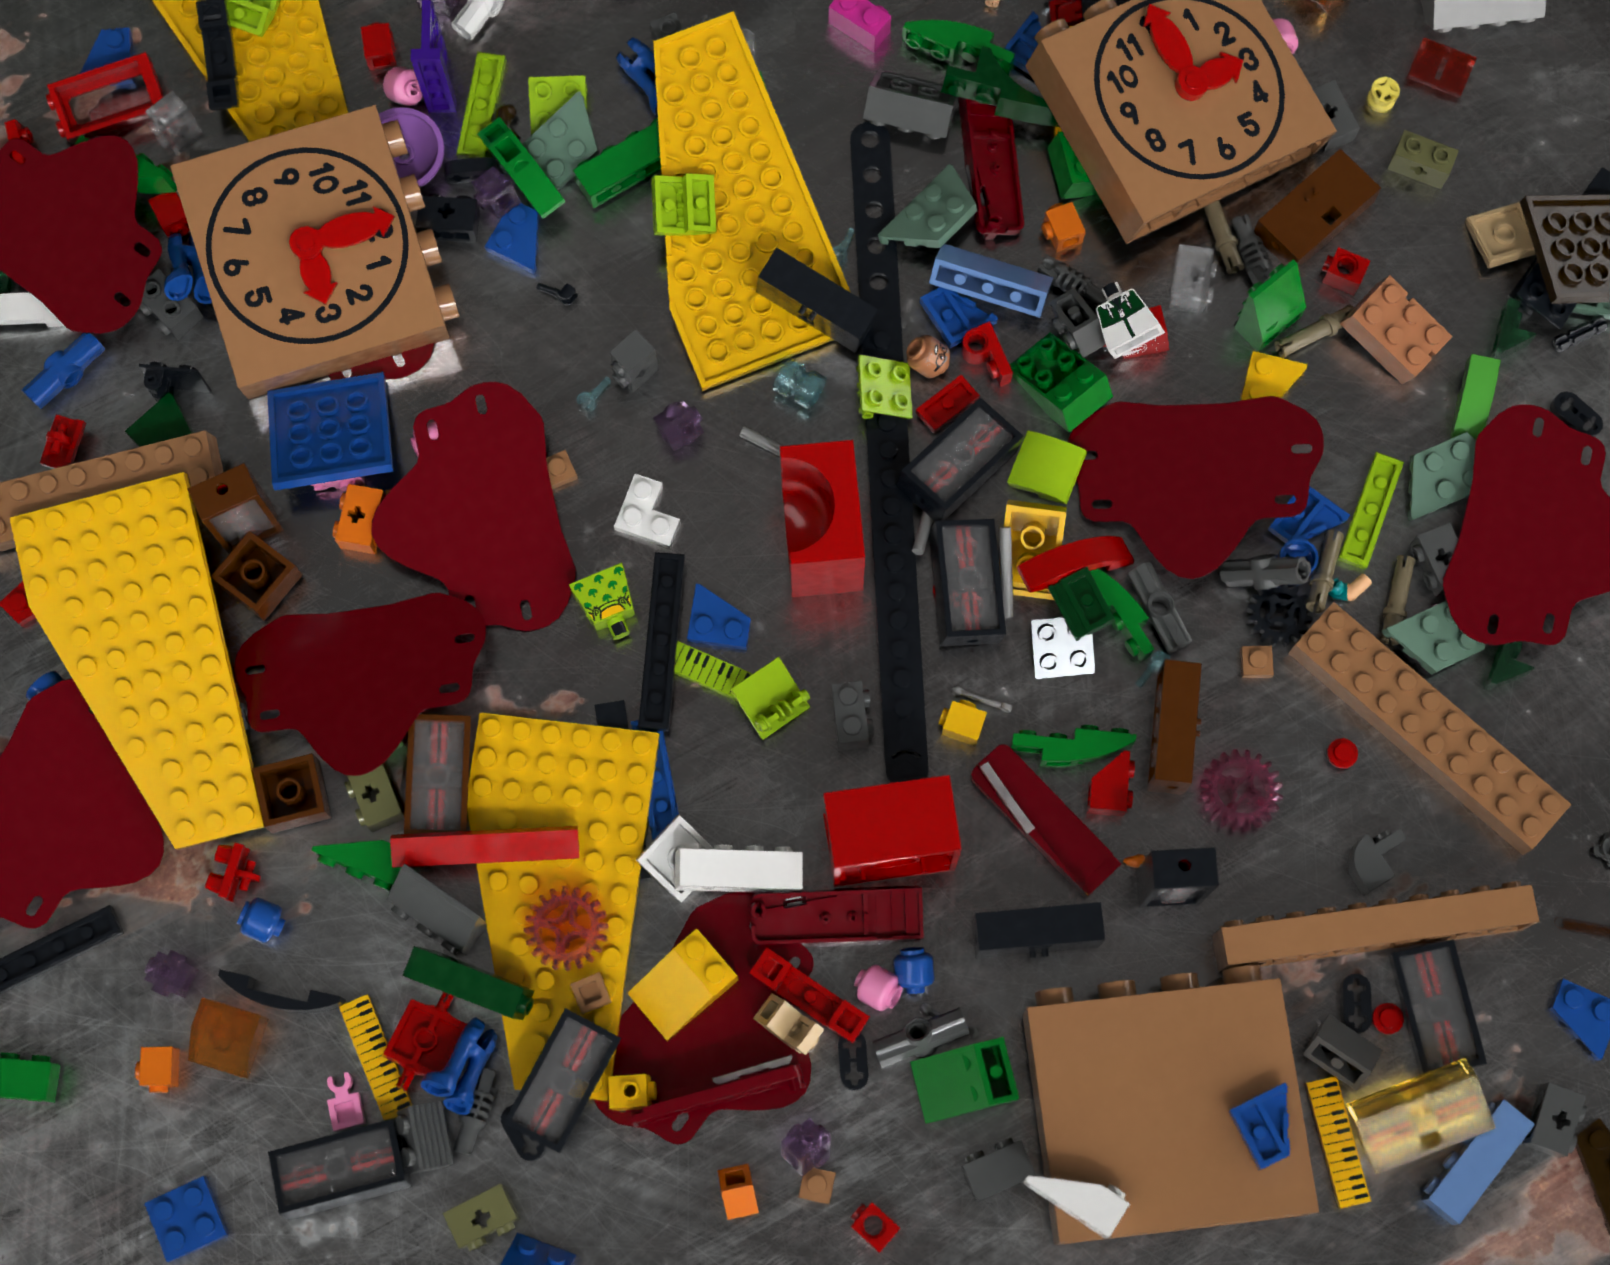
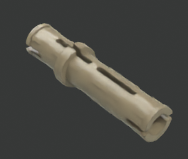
M1218 200L1203 207L1216 240L1214 246L1216 251L1221 253L1227 273H1237L1236 267H1239V270H1243L1245 265L1237 248L1238 240L1237 237L1232 235L1220 201Z
M1349 304L1331 315L1328 313L1322 315L1319 321L1281 340L1275 341V350L1282 349L1283 351L1279 352L1278 355L1281 358H1285L1287 355L1325 336L1331 337L1335 335L1339 329L1343 328L1340 325L1341 321L1354 307Z
M1334 529L1325 532L1316 572L1310 579L1311 591L1306 602V608L1311 612L1315 602H1318L1315 613L1325 611L1328 593L1332 591L1334 586L1332 578L1341 544L1344 540V535L1340 531H1337L1335 540H1332Z
M1404 555L1396 557L1388 605L1383 610L1385 620L1382 630L1407 618L1405 608L1414 564L1416 563V559L1411 556H1407L1406 565ZM1382 633L1379 641L1388 645L1389 638H1386ZM1390 638L1392 641L1391 645H1399L1395 639Z

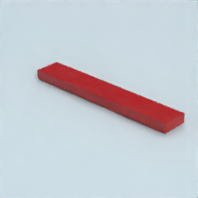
M578 826L395 834L390 836L392 868L402 867L404 864L408 867L579 858Z

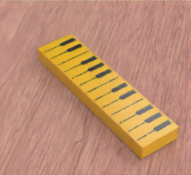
M366 994L339 1006V1009L383 1120L396 1119L398 1117L397 1111L414 1105L409 1092L403 1091L402 1087L399 1089L395 1086L401 1073L397 1063L383 1057L388 1040L370 995Z
M1334 1076L1305 1083L1338 1209L1371 1202L1338 1078Z

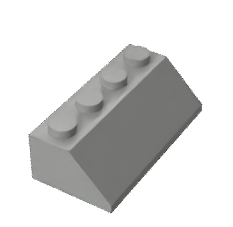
M1421 0L1425 22L1436 32H1449L1455 27L1476 29L1481 24L1503 26L1507 24V21L1516 20L1521 23H1530L1535 21V18L1545 17L1546 0Z

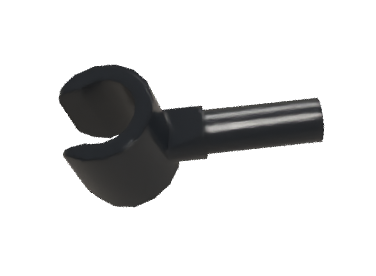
M538 283L536 287L537 290L557 297L566 306L571 305L578 297V294L575 293L576 289L568 283L561 290L542 283Z

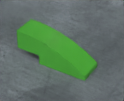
M1471 354L1466 361L1462 386L1457 396L1450 439L1467 432L1476 440L1478 434L1486 427L1501 360Z

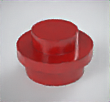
M1339 738L1329 745L1327 758L1336 768L1346 769L1357 761L1358 749L1351 740Z
M1383 1003L1374 1009L1372 1023L1380 1033L1391 1035L1402 1028L1404 1015L1395 1004Z

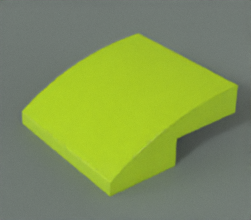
M226 0L231 27L263 37L281 0Z
M686 173L683 177L654 175L651 178L654 235L686 236L716 232L714 175Z
M1027 430L1007 483L1012 488L1037 493L1041 499L1067 505L1087 451L1066 441Z

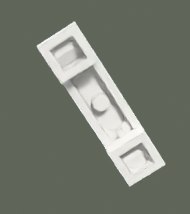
M31 293L0 294V325L45 323L48 327H65Z

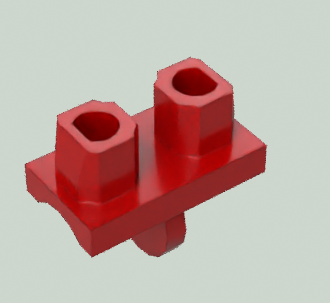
M56 414L51 430L46 434L47 442L39 463L42 466L53 469L73 464L83 437L86 422Z
M236 842L234 846L218 845L214 861L226 864L227 868L224 876L210 872L205 884L206 889L218 894L223 900L233 903L237 890L247 892L250 881L259 883L261 876L253 873L256 862L247 860L250 849Z

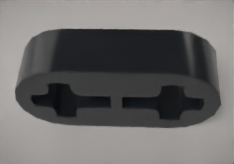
M490 157L451 160L444 164L445 181L451 184L486 182L499 177L498 161Z
M1565 391L1559 393L1550 405V411L1577 431L1596 437L1603 428V421L1600 415L1572 392ZM1567 401L1570 404L1569 408L1565 411L1561 410V405ZM1588 421L1592 422V427L1586 431L1583 428L1584 424Z
M1356 973L1344 978L1340 984L1341 1022L1358 1034L1368 1030L1372 1024V1000L1369 980L1362 974ZM1354 980L1357 981L1358 986L1363 987V991L1357 994V1002L1354 1001V992L1348 990V986L1353 984ZM1355 1006L1358 1007V1016L1364 1018V1022L1359 1024L1358 1028H1355L1354 1022H1349V1017L1355 1013Z
M861 1033L855 1040L856 1042H861V1047L856 1048V1058L850 1059L849 1048L843 1047V1043L848 1042L846 1039L840 1037L838 1042L840 1079L842 1085L850 1091L861 1090L868 1082L866 1040ZM850 1063H856L857 1072L863 1073L864 1077L858 1080V1085H852L851 1080H846L845 1075L851 1072Z
M513 1105L508 1106L501 1115V1124L519 1156L527 1161L539 1160L544 1156L546 1146L539 1143L540 1145L536 1147L538 1153L535 1155L530 1152L524 1153L523 1149L527 1146L523 1138L524 1134L503 1123Z

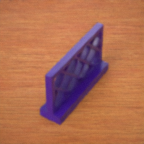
M422 0L421 49H411V63L428 113L457 112V101L447 72L448 51L432 0Z

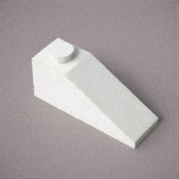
M1029 1175L1023 1181V1184L1105 1239L1111 1236L1130 1203L1124 1200L1126 1194L1111 1184L1106 1188L1099 1184Z

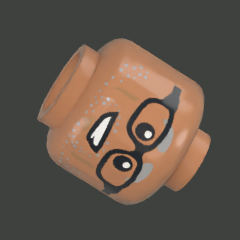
M923 335L910 342L906 354L908 365L926 378H935L948 369L950 351L939 340L931 335Z

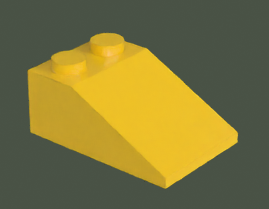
M1008 499L1004 527H1011L1013 595L1054 600L1049 588L1029 593L1017 567L1041 553L1062 546L1067 507Z
M696 929L674 947L627 994L668 1041L738 981V976L701 932Z

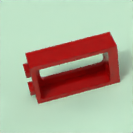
M146 52L48 84L49 93L45 94L50 109L52 111L56 110L59 121H56V126L62 138L66 137L72 144L81 135L91 138L170 111L151 58ZM137 76L143 77L151 98L149 102L84 124L76 122L70 106L72 98Z

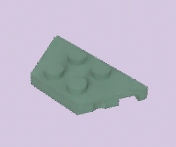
M578 91L523 143V146L558 191L574 177L573 170L580 162L586 159L591 160L599 154L597 142L592 131V124L585 106L584 96ZM501 165L498 166L503 172L507 173Z
M948 164L878 234L880 243L888 245L889 240L904 241L905 246L916 247L924 245L930 248H941L977 212L974 199L953 165Z
M1467 432L1410 456L1409 471L1411 472V479L1409 481L1408 494H1411L1410 511L1407 512L1409 521L1469 496L1473 480L1476 440Z
M1447 600L1382 630L1386 638L1392 637L1404 647L1402 651L1409 657L1416 659L1420 666L1431 675L1485 649L1484 643L1469 638L1458 628L1450 614Z

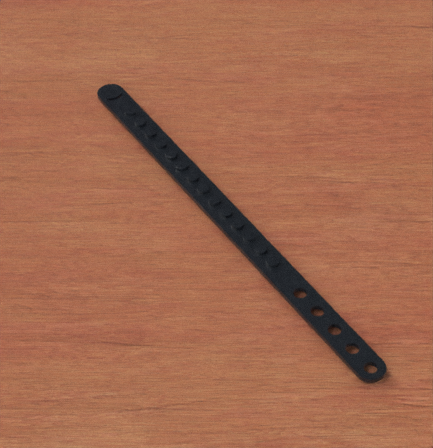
M864 122L853 129L850 137L859 298L878 309L873 326L862 342V355L904 362L896 240H889L888 245L885 244L884 251L879 254L870 252L867 247L872 240H879L878 234L895 218L890 134L884 126ZM874 134L878 137L879 143L872 148L866 147L861 141L863 136ZM868 169H876L881 173V178L879 181L871 183L864 179L863 174ZM871 204H878L882 207L883 214L878 218H871L866 214V208ZM877 275L883 276L888 284L884 289L876 290L869 283L871 278ZM873 413V418L866 419L885 769L888 781L896 783L927 778L929 771L916 554L912 552L915 542L912 500L896 487L901 471L910 463L907 418ZM903 751H911L920 755V758H917L912 754H903L896 759H892L894 755Z

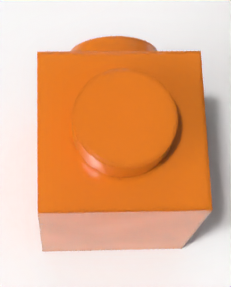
M1073 202L1067 204L1057 203L1045 211L1044 221L1041 223L1042 232L1046 240H1051L1056 253L1083 243L1086 231Z
M172 1046L141 1047L140 1061H137L135 1066L136 1080H139V1086L149 1088V1093H168V1087H178L180 1049Z
M749 1163L717 1170L727 1220L759 1213Z

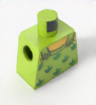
M622 562L569 584L575 600L596 631L608 627L614 640L624 638L630 634L625 620L633 617L635 612Z

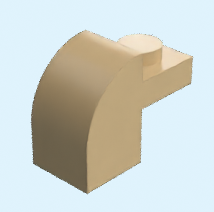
M774 994L769 996L753 1018L790 1048L804 1055L816 1046L819 1036L825 1030Z

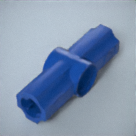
M83 332L64 351L58 350L51 354L44 363V369L22 391L35 405L42 409L64 388L70 389L82 379L84 369L106 349L91 333Z

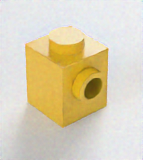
M952 700L950 709L943 708L938 725L943 726L941 735L976 747L987 712L976 709V704L970 701L959 700V702Z
M647 1074L608 1077L609 1109L614 1111L642 1109V1107L652 1105V1101L657 1099L656 1082L651 1081V1076Z

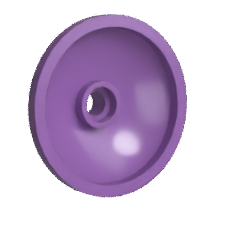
M398 107L379 113L383 124L398 119L409 153V157L406 160L400 159V156L394 158L399 177L402 178L415 174L419 188L424 186L437 174L444 158V140L436 123L423 112L412 108Z

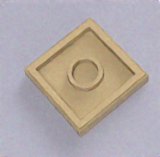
M1520 202L1466 217L1465 225L1487 268L1536 255Z

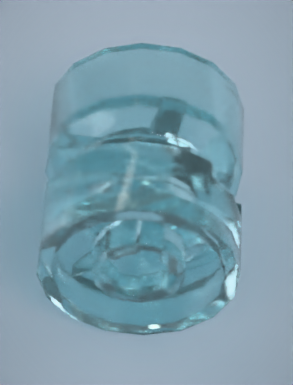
M789 358L778 373L772 390L785 398L794 397V403L809 411L819 399L826 385L827 377L813 369L807 372L804 364Z

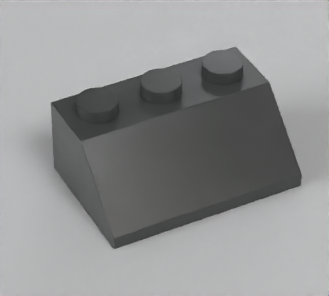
M878 69L869 85L863 119H867L871 124L877 126H885L886 124L896 126L902 132L911 133L917 131L925 133L924 135L931 139L946 138L950 130L958 97L942 93L943 84Z
M406 864L402 866L387 898L394 905L391 911L404 920H407L409 916L419 922L416 926L418 930L430 938L433 934L442 938L441 946L455 956L458 951L467 955L487 928L485 921Z

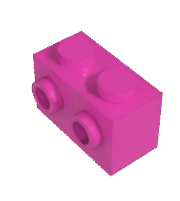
M834 0L829 6V24L873 53H875L891 32V15L880 5L875 6L868 0Z

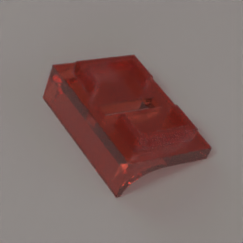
M1424 37L1407 78L1460 98L1477 57ZM1442 59L1448 60L1440 80L1435 79Z

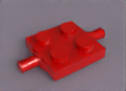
M443 992L436 1006L425 1005L411 998L383 1052L384 1058L399 1064L404 1069L397 1084H395L397 1088L401 1089L402 1087L403 1091H408L415 1075L425 1076L429 1072L441 1071L447 1065L456 1042L467 1023L454 1018L447 1011L455 996Z

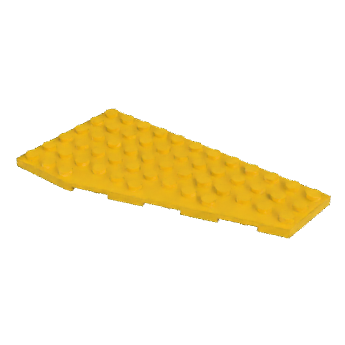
M151 0L208 82L202 32L199 29L196 1L202 0ZM281 0L263 37L231 27L238 74L239 107L226 110L248 142L349 113L319 0Z
M734 11L653 41L661 176L683 177L686 173L714 175L716 232L702 235L665 236L670 314L702 391L834 340L756 292L758 276L776 248L851 293Z
M185 472L9 518L30 609L175 849H182L264 828L252 770L254 766L196 510L188 488H190L189 479Z
M481 712L479 714L468 783L467 813L470 830L578 826L579 836L578 859L476 864L495 975L534 990L532 1009L528 1015L524 1016L523 1020L512 1019L502 1015L515 1090L521 1091L565 1008L618 1036L640 883L641 865L636 859L644 851L659 748V733ZM600 972L612 1003L586 1014H581L570 984ZM616 1050L589 1099L609 1102L608 1077L613 1075ZM577 1077L568 1094L575 1098H582L589 1083Z

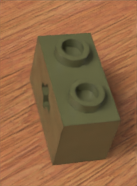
M1404 130L1387 169L1442 189L1450 175L1459 150Z
M385 763L374 771L361 776L347 775L349 780L344 782L350 798L356 797L359 808L355 812L362 827L366 825L371 832H375L404 819V810ZM375 790L378 793L376 794V801L371 802L369 799L371 797L370 792Z
M501 1183L443 1213L458 1248L464 1249L468 1247L469 1252L487 1243L485 1237L495 1232L499 1237L516 1228L514 1222L520 1220L505 1185ZM480 1211L491 1216V1218L487 1219V1227L480 1224L477 1225L475 1222L480 1218Z

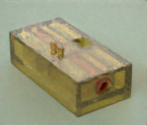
M1466 1058L1346 1104L1364 1154L1375 1175L1496 1129L1478 1077Z

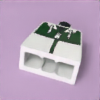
M1112 282L1102 289L1107 301L1099 305L1096 311L1106 347L1114 359L1165 333L1158 320L1133 288L1122 292L1118 282Z

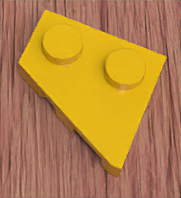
M1252 351L1240 401L1266 396L1283 397L1298 378L1305 373L1308 364Z

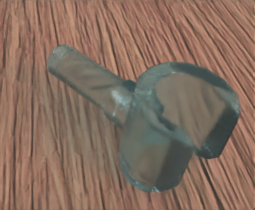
M852 228L848 229L840 246L833 248L835 254H844L840 262L841 265L846 264L848 260V245L855 233V230Z
M605 377L590 393H580L577 397V403L580 405L586 398H591V402L586 406L585 410L593 411L597 406L596 399L599 394L611 383L610 378Z
M1161 651L1155 652L1149 665L1146 667L1147 669L1135 684L1141 688L1152 675L1155 667L1160 669L1164 660L1170 659V655Z

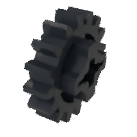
M1282 585L1281 588L1274 587L1269 590H1258L1259 595H1252L1250 601L1253 604L1247 606L1246 612L1253 615L1249 616L1246 622L1255 625L1251 631L1252 634H1257L1258 632L1262 634L1260 642L1263 643L1268 638L1271 639L1272 647H1275L1278 641H1281L1282 645L1287 647L1290 643V638L1293 642L1297 643L1301 638L1300 634L1304 635L1309 630L1305 624H1310L1313 621V617L1306 615L1310 612L1304 604L1308 596L1305 594L1299 597L1297 595L1298 586H1295L1291 591L1288 589V585ZM1263 603V609L1266 612L1265 616L1261 619L1260 608ZM1288 610L1284 617L1275 616L1274 618H1272L1275 612L1280 613L1281 611L1284 612ZM1296 610L1298 611L1299 617L1297 626L1295 624L1296 620L1293 618L1294 612Z

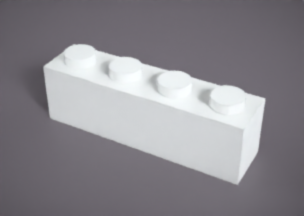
M684 844V848H680L675 853V890L787 892L803 889L802 852H793V847L782 846L775 847V851H763V846L756 845L745 846V850H733L732 845H715L714 849H702V844Z

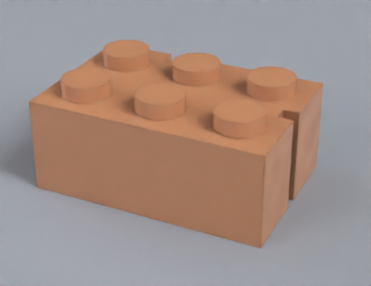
M1389 275L1378 282L1341 321L1340 325L1401 384H1404L1415 378L1432 360L1431 357L1435 356L1453 336L1414 298L1407 300L1405 297L1409 293Z

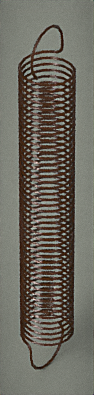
M1563 918V928L1561 929L1585 932L1586 934L1591 933L1597 936L1602 935L1603 937L1607 936L1610 938V926L1603 925L1602 927V924L1594 923V927L1593 923L1591 926V922L1583 921V925L1580 920L1572 919L1571 921L1569 918Z

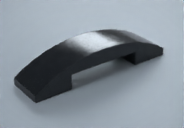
M226 0L196 1L199 29L202 32L208 79L206 87L209 110L215 111L239 107L237 65Z
M221 969L218 974L229 987L242 996L279 1011L302 1014L319 1013L337 1009L346 1003V999L341 996L310 990L307 1002L254 990L256 979L251 976Z

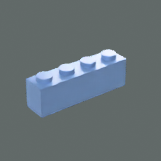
M944 244L939 249L935 258L929 284L1040 318L1053 277Z
M1504 1099L1495 1103L1490 1101L1479 1115L1483 1118L1476 1128L1471 1126L1461 1138V1141L1464 1143L1457 1153L1452 1151L1442 1163V1166L1445 1167L1444 1171L1439 1177L1433 1176L1423 1189L1426 1194L1422 1201L1451 1225H1459L1535 1125Z

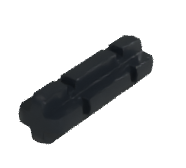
M1599 315L1591 319L1590 322L1586 321L1567 330V333L1555 336L1552 340V345L1557 352H1563L1569 349L1570 346L1573 347L1592 338L1593 335L1604 332L1608 328V323L1603 316Z

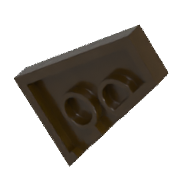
M1596 1118L1575 1134L1577 1135L1575 1147L1584 1171L1591 1181L1595 1192V1200L1598 1207H1601L1606 1221L1605 1226L1610 1235V1130L1600 1118Z

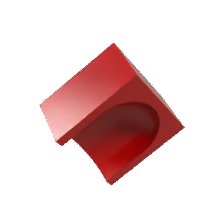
M853 440L780 446L781 486L792 597L863 591L865 549Z
M950 775L823 793L826 813L823 814L834 888L953 871L956 869L962 848Z

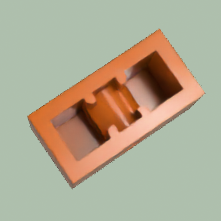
M348 484L346 493H342L340 497L339 509L342 510L340 520H336L333 526V538H335L340 549L375 554L377 545L371 534L372 519L377 507L386 496L383 490Z

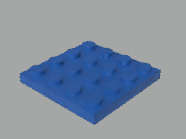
M384 372L267 391L271 475L275 491L393 472L387 388Z

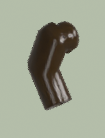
M511 104L499 106L496 110L495 120L500 117L520 141V136L511 127V120L517 114L516 108Z

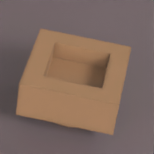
M566 450L546 458L552 490L578 479Z
M1242 646L1240 648L1242 678L1273 677L1272 646Z
M600 972L570 984L581 1014H586L612 1003Z
M805 1166L798 1198L829 1205L836 1173Z

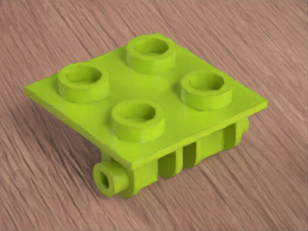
M585 75L528 77L531 135L578 91L584 96L587 109Z
M858 355V366L856 367L859 378L857 388L860 389L857 392V396L860 397L858 412L862 418L871 419L873 418V413L912 419L910 366L908 363Z
M780 657L775 658L730 689L762 740L811 708L807 702L810 699L809 693L805 689L800 691Z

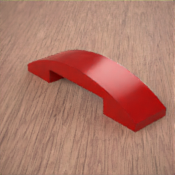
M1100 536L1074 541L1048 550L1018 565L1017 570L1029 593L1046 589L1050 585L1053 586L1057 584L1059 579L1066 578L1085 567H1088L1089 571L1106 567L1107 571L1132 565L1135 560L1122 537Z
M767 947L749 972L750 975L783 999L852 1044L870 1019V1016L845 999L842 1000Z

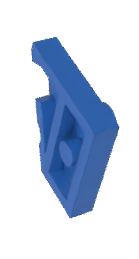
M130 27L101 30L80 74L132 57L133 37ZM134 78L113 85L134 84Z
M939 287L920 297L919 303L949 349L963 342L964 335L969 330L987 322H991L993 326L998 321V317L992 312L990 315L977 308L975 302L967 297H961L952 290Z
M696 584L687 642L747 650L751 618L701 584Z
M1559 980L1549 1009L1559 1020L1565 1022L1571 1034L1576 1039L1582 1041L1591 1051L1590 1055L1594 1059L1602 1060L1610 1039V998L1568 980Z

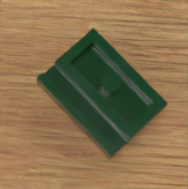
M1088 567L1060 580L1059 583L1053 586H1048L1076 641L1116 622Z

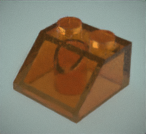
M202 997L191 1026L188 1061L248 1079L269 1019L253 1012Z

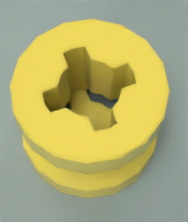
M1390 77L1376 79L1367 95L1368 106L1373 111L1379 113L1391 110L1400 93L1398 83Z

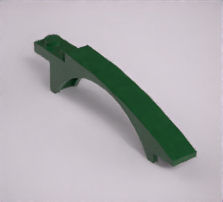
M982 46L975 72L948 65L941 89L942 93L977 101L981 104L996 106L995 116L1039 125L1060 127L1044 98L1024 89L1008 76L995 59L991 48Z

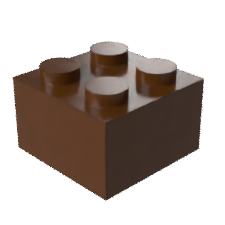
M251 531L244 536L211 575V578L221 589L263 621L266 620L302 577L296 565Z
M313 753L252 768L264 827L272 834L332 819L320 760Z

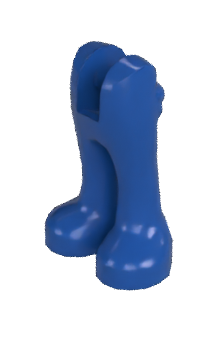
M632 37L626 43L639 56L633 62L631 58L619 51L616 60L625 73L646 93L649 98L650 109L658 117L656 82L646 73L647 68H649L655 74L654 52L642 41Z
M180 233L171 234L168 239V254L173 266V272L167 276L164 282L165 295L173 301L183 300L189 295L193 285L194 296L198 302L203 304L212 303L192 235L189 237L188 245H183ZM188 265L192 266L193 268V276L189 270Z
M478 1018L471 1019L461 1032L447 1065L441 1071L427 1073L420 1083L426 1092L434 1096L445 1097L443 1105L448 1110L459 1115H468L474 1104V1090L480 1074L494 1048L497 1046L498 1035L493 1029H489L482 1034L485 1023ZM467 1059H468L467 1068H466V1070H465L463 1076L460 1078L459 1082L457 1083V1081H458V1079H459V1077H460V1075H461V1072H462V1070H463V1067H464V1065H465V1063H466V1061H467Z

